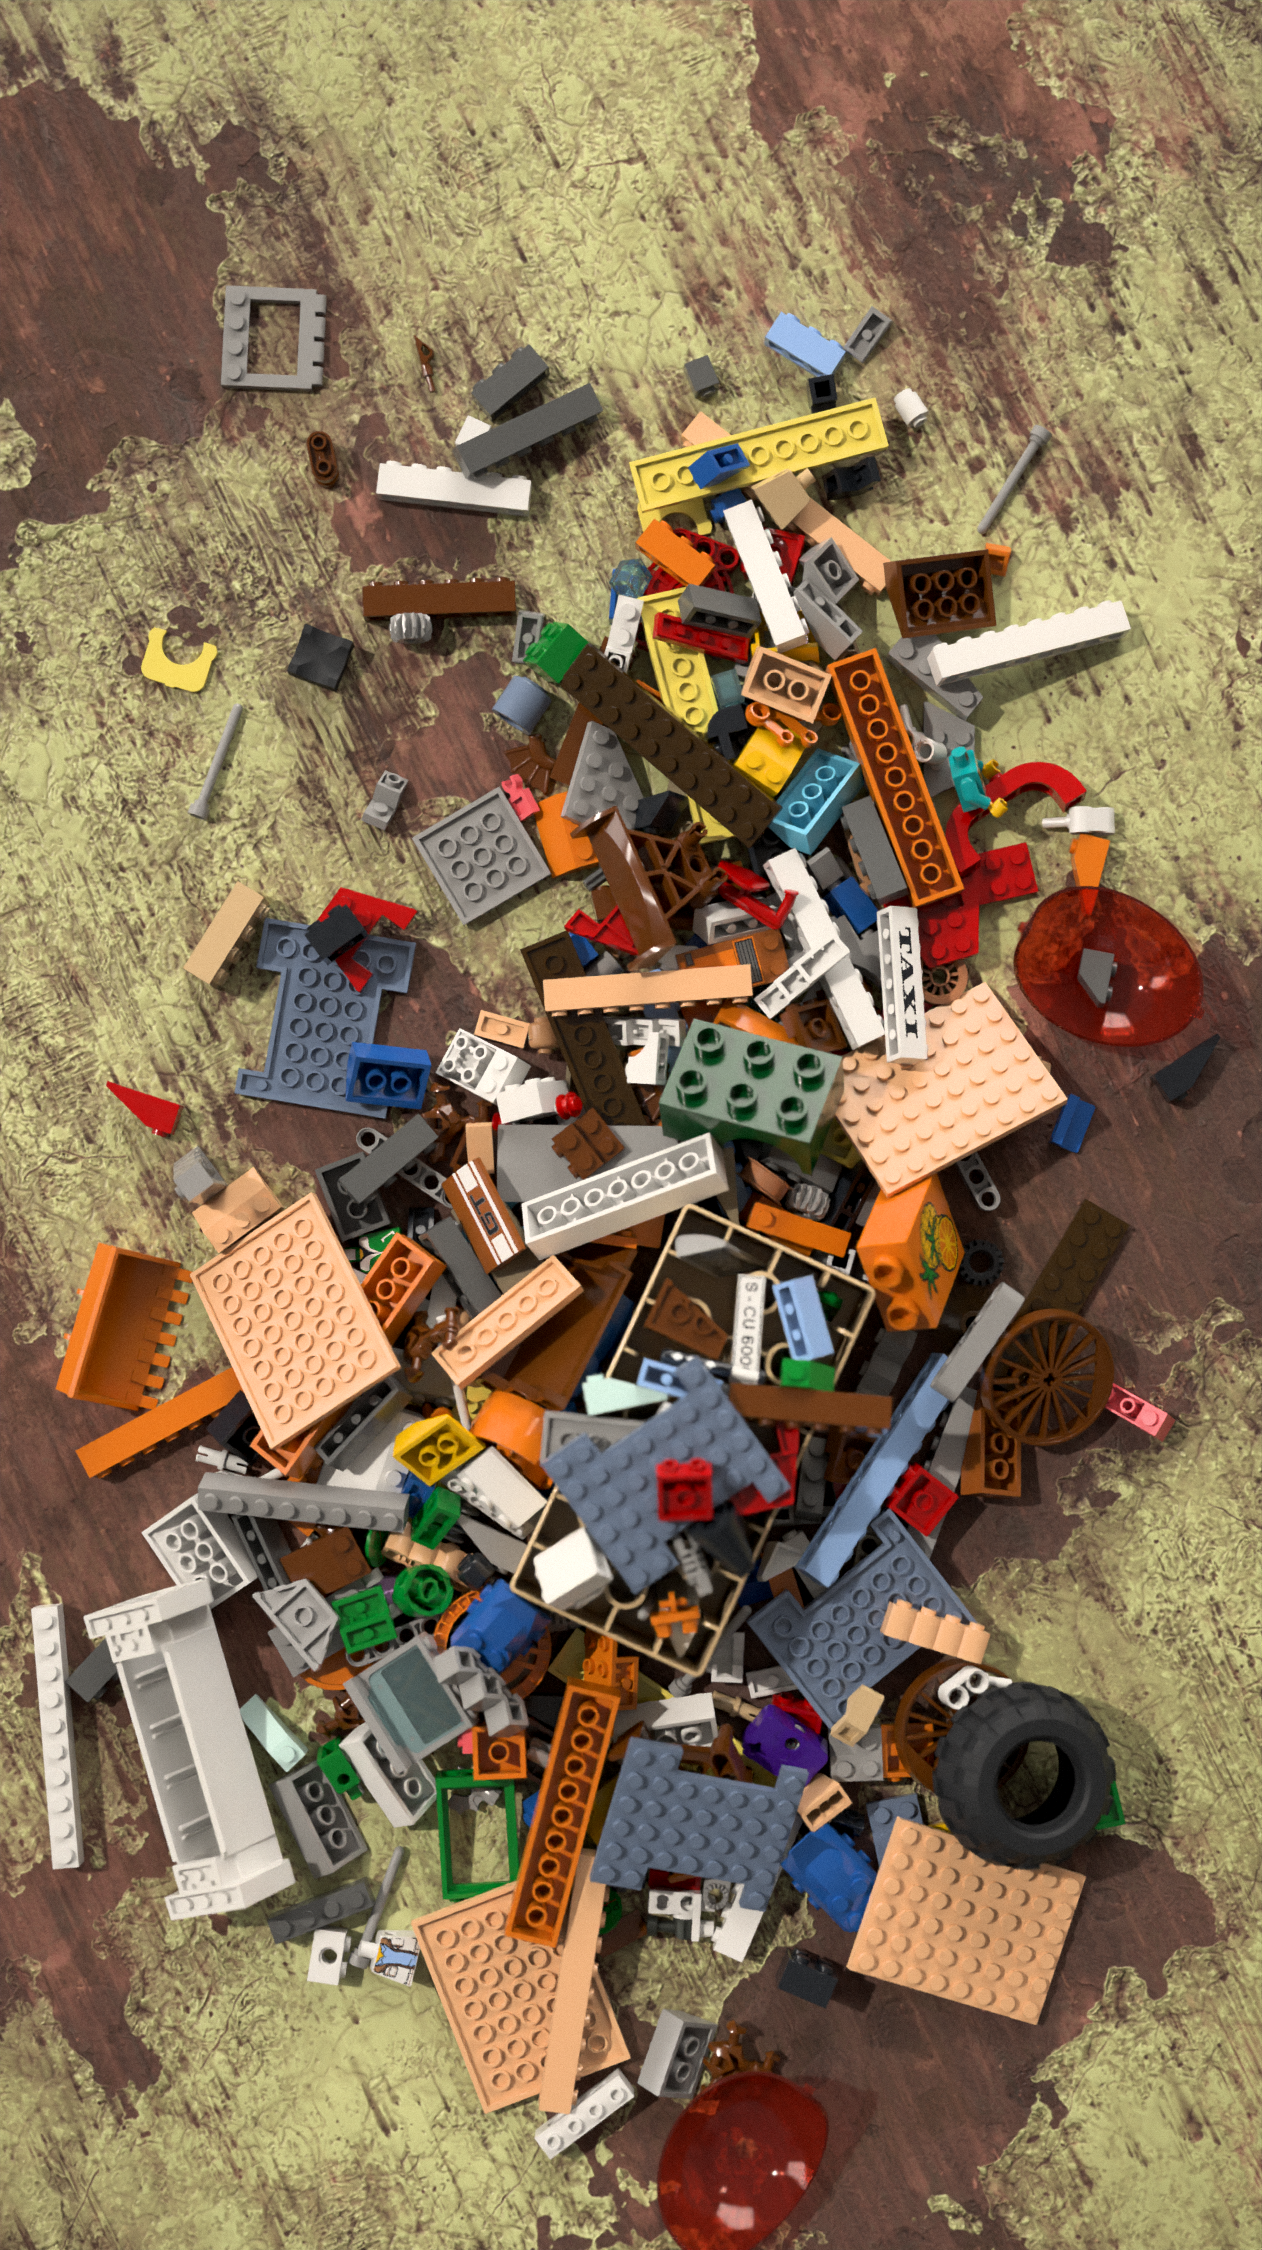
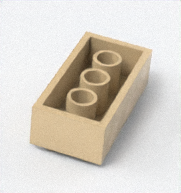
M237 881L183 969L217 989L218 985L223 986L230 975L227 972L232 963L236 965L243 954V951H241L245 942L250 943L257 932L254 929L259 920L263 922L270 911V908H268L270 903L262 895Z

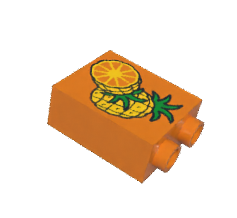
M937 1173L890 1198H887L883 1190L880 1189L856 1247L869 1284L875 1290V1300L887 1332L937 1328L965 1253Z

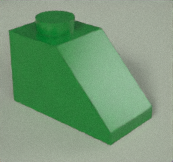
M783 1358L780 1387L834 1392L835 1368L809 1360Z

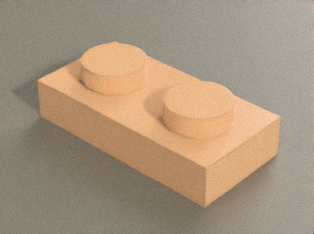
M481 1010L474 1035L524 1049L529 1023Z

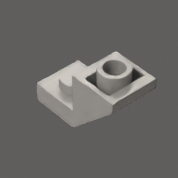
M385 770L376 785L373 798L364 811L361 821L385 830L396 812L408 780Z

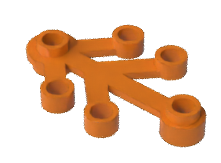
M754 702L747 706L745 710L747 721L754 726H764L777 736V743L781 747H789L794 740V735L791 731L781 728L773 720L781 721L801 737V744L806 748H812L818 740V736L814 731L808 730L798 722L804 721L779 710H770L771 707L760 702ZM827 703L822 707L821 711L817 712L814 721H820L824 726H833L840 719L841 710L837 705Z

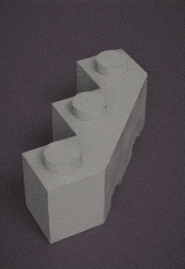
M880 1327L874 1339L877 1345L869 1361L864 1360L858 1374L862 1376L853 1394L888 1397L897 1381L902 1365L912 1350L918 1333L912 1330L887 1332L886 1328Z
M452 1646L435 1657L434 1664L438 1683L459 1685L464 1710L484 1712L489 1737L510 1738L529 1726L524 1701L517 1693L512 1695L504 1686L506 1682L492 1667L487 1668L479 1660L481 1655L474 1648Z

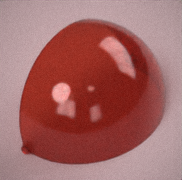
M1069 887L1046 897L1035 908L1026 923L1021 921L1018 925L1017 931L1021 933L1013 958L1014 974L1018 986L1024 997L1039 1014L1070 1034L1104 1045L1121 1047L1146 1046L1163 1042L1176 1036L1187 1028L1193 1019H1201L1205 1013V1010L1201 1008L1204 991L1203 975L1191 946L1168 919L1149 905L1132 896L1103 887ZM1084 948L1114 954L1113 962H1117L1115 977H1110L1109 987H1113L1110 1002L1105 1001L1103 1009L1097 1008L1077 979L1081 954Z
M747 2071L716 2081L699 2093L686 2106L667 2136L657 2172V2200L660 2214L669 2235L681 2250H751L774 2232L794 2210L819 2169L828 2141L829 2120L827 2112L821 2102L813 2096L812 2093L815 2090L807 2083L804 2087L800 2086L786 2077L771 2072Z

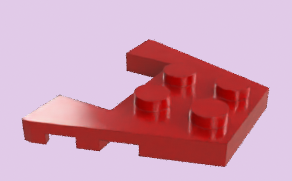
M979 874L961 879L964 890L959 893L963 904L962 907L919 919L920 958L929 970L978 955ZM904 896L883 905V908L889 906L908 907L906 897Z
M340 887L317 920H320V922L324 921L329 917L328 912L337 905L343 907L346 904L368 934L372 932L382 916L405 931L418 911ZM367 937L335 960L359 993H361L374 975L352 959Z
M618 905L601 924H598L578 909L564 925V929L570 933L639 957Z
M776 1424L775 1427L781 1452L769 1455L789 1483L790 1489L768 1503L756 1485L751 1482L729 1497L739 1516L793 1504L799 1430L787 1429L785 1424Z

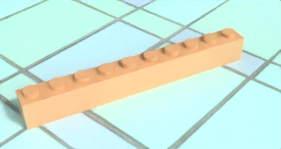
M700 411L682 433L681 442H683L682 446L685 448L731 435ZM753 485L741 487L742 494L747 499L756 500L762 505L751 489ZM810 498V502L791 520L785 529L791 533L795 531L799 535H804L806 539L805 544L810 548L832 537L858 576L861 588L868 594L873 595L874 593L879 597L886 588L883 563L891 561ZM762 505V510L769 515L765 507Z
M581 1848L573 1879L539 2095V2110L570 2114L571 2105L576 2106L578 2089H574L575 2080H580L582 2064H578L579 2054L584 2055L586 2039L582 2038L583 2029L588 2030L590 2014L586 2013L587 2004H592L594 1988H590L591 1978L596 1979L598 1963L594 1962L595 1953H600L602 1937H598L599 1927L604 1928L606 1912L602 1911L603 1902H608L610 1886L590 1882L589 1875L597 1851L594 1849Z

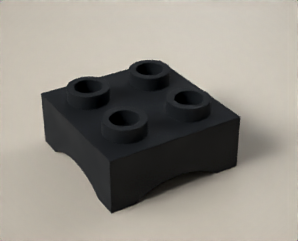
M305 624L287 672L291 676L337 692L354 648V643L346 638L332 635Z

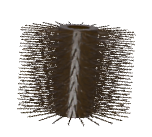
M965 1284L962 1288L960 1286L953 1294L949 1293L950 1296L948 1297L950 1298L947 1299L943 1309L947 1312L943 1311L942 1313L952 1318H940V1320H945L946 1322L938 1323L941 1325L935 1328L934 1338L936 1334L937 1340L939 1338L940 1341H945V1345L950 1343L954 1348L956 1347L959 1340H961L960 1338L968 1330L965 1325L966 1320L971 1317L973 1322L987 1302L984 1297L982 1298L980 1294L978 1296L976 1293V1289L977 1292L980 1289L982 1291L983 1287L978 1286L975 1289L977 1285H974L975 1294L973 1291V1295L971 1294L972 1284L969 1285V1288L968 1284ZM986 1288L982 1291V1293L984 1292L985 1295L987 1294L989 1296L991 1294L990 1292H987L988 1290H986ZM944 1347L942 1351L946 1352L949 1349V1347Z

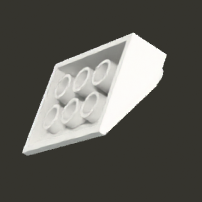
M361 1395L356 1397L350 1408L362 1397ZM403 1408L344 1471L328 1466L324 1461L316 1484L401 1493L409 1470L392 1457L396 1435L413 1423L426 1419L420 1413Z
M198 1493L141 1532L176 1585L208 1579L214 1602L209 1603L210 1610L258 1578L241 1537L226 1513L198 1510Z

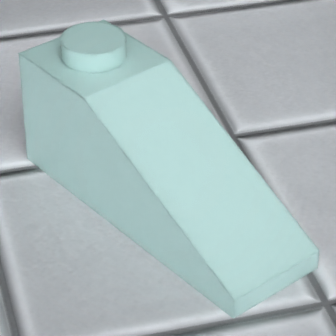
M603 1374L588 1376V1382L582 1383L589 1415L668 1399L667 1393L613 1378H603Z
M257 1694L239 1709L242 1720L267 1752L286 1772L308 1752L309 1749Z

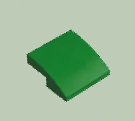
M382 1584L332 1601L331 1604L334 1611L341 1618L339 1621V1631L347 1654L398 1637Z

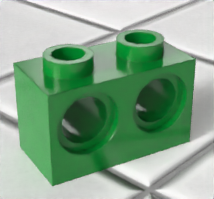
M437 1486L412 1519L411 1541L434 1550L460 1517V1495Z

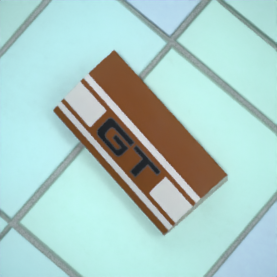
M480 1157L475 1158L460 1168L441 1184L486 1274L503 1269L526 1248Z

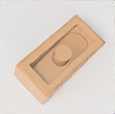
M492 1122L466 1123L468 1163L480 1157L488 1174H494Z

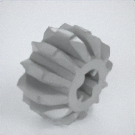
M414 612L392 616L389 624L392 641L399 642L400 644H417L429 641L432 633L430 616Z
M797 1183L791 1186L793 1191H788L785 1198V1206L789 1212L815 1221H820L824 1218L830 1206V1199L827 1193L805 1183Z

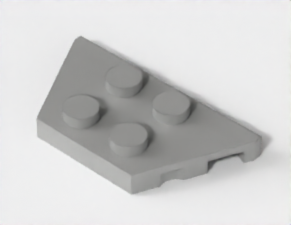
M924 702L923 733L926 737L943 743L947 749V757L940 765L923 762V778L930 797H933L955 786L949 763L952 750L957 747H965L966 751L974 750L975 753V726L929 702Z
M308 1579L274 1587V1589L254 1593L252 1597L313 1671L318 1672L341 1619Z

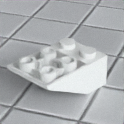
M459 1028L435 1073L498 1106L496 1094L504 1092L505 1086L521 1085L531 1066L518 1057Z

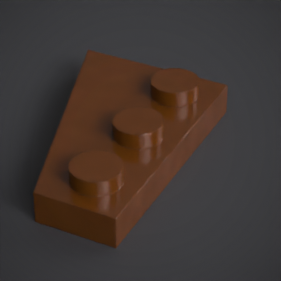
M666 1278L643 1327L710 1359L717 1360L728 1335L696 1307L685 1294L675 1287L673 1282Z

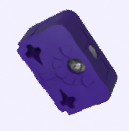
M773 1704L766 1705L742 1734V1753L763 1766L764 1769L778 1777L782 1765L807 1769L809 1775L805 1787L828 1760L827 1740Z

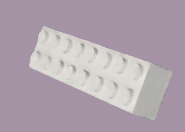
M709 1132L522 1203L525 1243L540 1261L682 1208L688 1204L725 1192L729 1189L723 1151Z

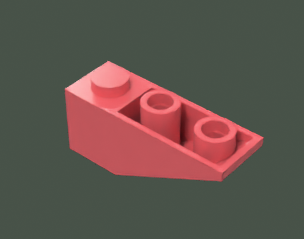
M1113 1383L1110 1397L1104 1408L1163 1442L1175 1419Z

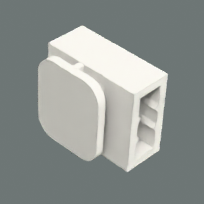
M585 1527L577 1530L534 1558L536 1576L540 1580L543 1590L542 1597L545 1603L561 1611L566 1610L570 1606L579 1608L599 1596L604 1591L605 1585L613 1580L605 1552Z

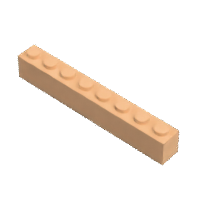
M750 964L543 980L545 1011L547 1013L552 1012V1017L567 1016V1011L576 1010L578 1015L593 1014V1009H603V1013L619 1012V1007H629V1011L645 1010L644 1005H655V1009L670 1008V1003H680L681 1007L696 1006V1001H706V1005L722 1004V999H732V1003L748 1002L749 997H753Z

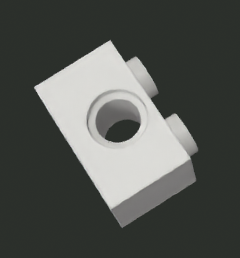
M325 1925L315 1929L307 1981L338 1985L340 1978H345L348 1962H343L344 1952H349L352 1938L347 1936L348 1928ZM327 1949L334 1950L337 1958L335 1960L326 1959L324 1951Z

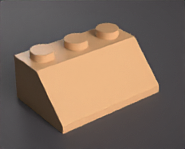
M760 646L756 648L741 695L813 724L832 675Z
M253 1167L193 1211L192 1214L217 1252L222 1253L284 1209V1207L255 1167Z

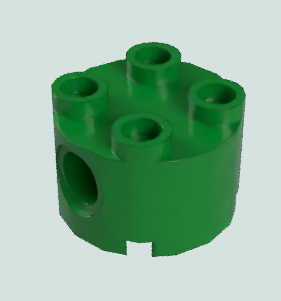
M433 1564L411 1566L405 1568L396 1578L392 1600L408 1616L414 1618L435 1616L445 1611L451 1603L453 1586H450L448 1573L439 1566Z

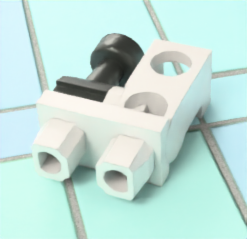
M649 1886L648 1913L673 1914V1920L658 1921L657 1916L648 1915L647 1936L655 1937L658 1932L675 1934L680 1940L699 1942V1937H711L714 1932V1921L700 1920L701 1911L714 1912L715 1910L705 1905L701 1890ZM708 1894V1899L715 1903V1896Z

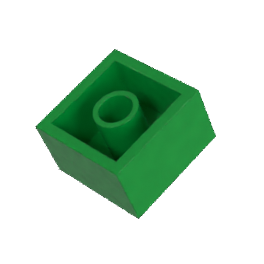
M553 622L544 627L540 640L537 643H532L525 651L527 656L523 659V662L545 681L559 684L564 678V674L589 642L569 624Z

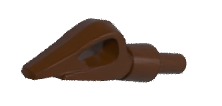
M414 335L423 378L427 381L429 392L434 393L436 392L432 379L434 373L430 364L434 357V351ZM423 346L430 352L429 355H424L422 351Z

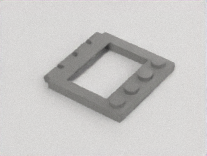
M226 286L221 372L222 388L313 392V387H321L323 368L314 366V364L321 365L324 362V343L315 342V340L325 339L326 318L316 317V315L326 314L327 296L317 294L316 289ZM250 302L301 304L297 376L247 374Z

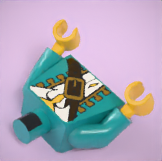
M965 747L953 749L949 757V763L963 812L978 808L986 810L988 808L992 815L997 818L1001 817L1008 811L1007 803L1002 798H998L994 803L990 802L991 799L986 795L983 775L987 779H991L994 775L1000 773V770L996 769L999 763L992 759L984 765L983 761L976 758L974 750L966 751Z

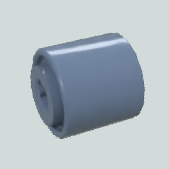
M513 676L493 706L492 711L507 724L524 734L530 735L552 701L547 695L546 690L532 680L523 676Z

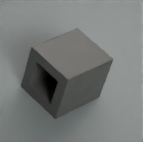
M705 355L684 364V373L695 399L699 397L706 399L713 396L716 390L719 389V381L709 356Z

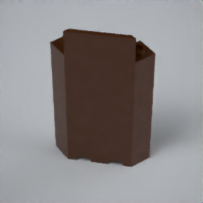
M588 1242L572 1248L569 1254L566 1253V1250L554 1255L581 1285L584 1291L479 1375L475 1382L492 1392L510 1393L534 1404L539 1402L546 1406L549 1411L559 1412L564 1410L633 1274L628 1271L638 1252L633 1248Z

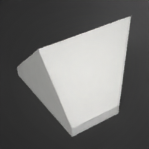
M778 1541L767 1542L756 1576L758 1581L765 1582L795 1566L804 1552Z

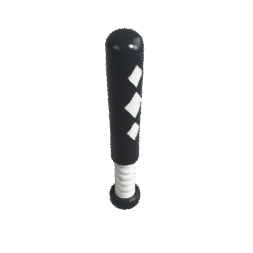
M664 1348L661 1352L660 1360L664 1364L680 1367L696 1355ZM698 1356L710 1374L727 1378L745 1379L756 1382L757 1385L764 1386L767 1372L764 1370H760V1372L735 1367L734 1364Z

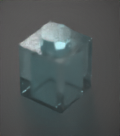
M641 558L621 560L609 584L617 596L620 594L637 599L643 596L653 576Z
M736 668L711 676V684L719 710L744 703L745 696L741 695L742 687Z

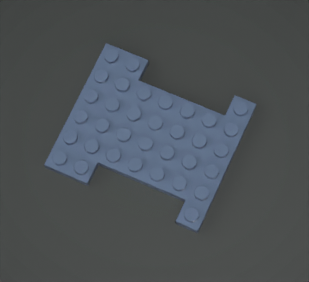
M265 918L256 968L281 973L264 1072L239 1068L234 1093L386 1119L388 1106L346 1101L347 1062L352 1042L374 1043L382 991L388 990L408 994L416 943L369 935L352 958L374 974L361 993H359L338 964L333 961L327 965L305 937V934L308 932L307 928L310 925Z
M698 1355L675 1369L676 1375L689 1393L601 1453L585 1431L541 1462L542 1467L634 1594L679 1564L678 1559L665 1541L696 1521L658 1522L656 1464H662L667 1459H674L678 1463H689L694 1458H701L705 1462H711L713 1508L751 1482L756 1485L768 1503L790 1489L787 1480Z
M888 1507L869 1523V1526L883 1544L802 1608L786 1588L746 1621L830 1730L846 1714L848 1698L862 1684L871 1688L921 1647L880 1632L889 1601L897 1603V1600L901 1599L912 1603L913 1609L921 1611L923 1606L937 1611L936 1616L945 1618L946 1614L956 1616L961 1619V1624L969 1625L970 1621L977 1623Z
M631 1737L590 1871V1882L641 1890L647 1868H654L744 1884L739 1900L740 1908L765 1912L809 1775L807 1769L782 1765L775 1788L680 1771L678 1766L683 1753L682 1746Z

